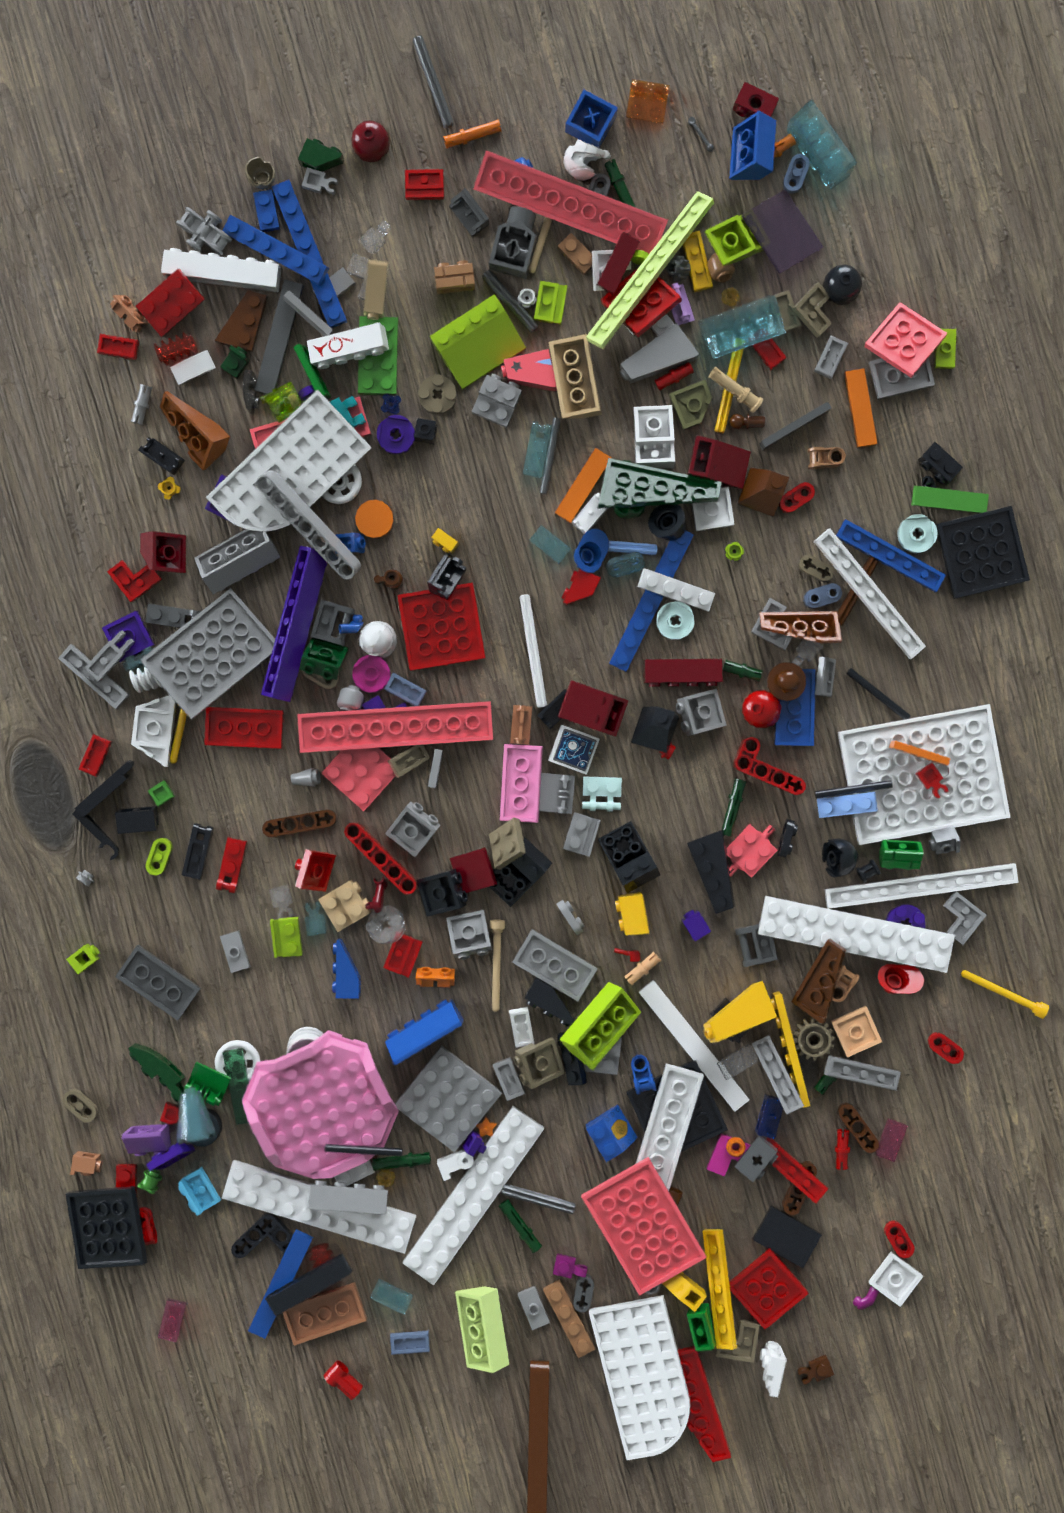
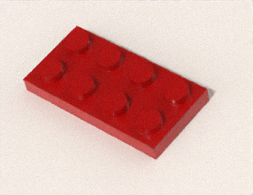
M207 707L204 745L282 749L284 710Z

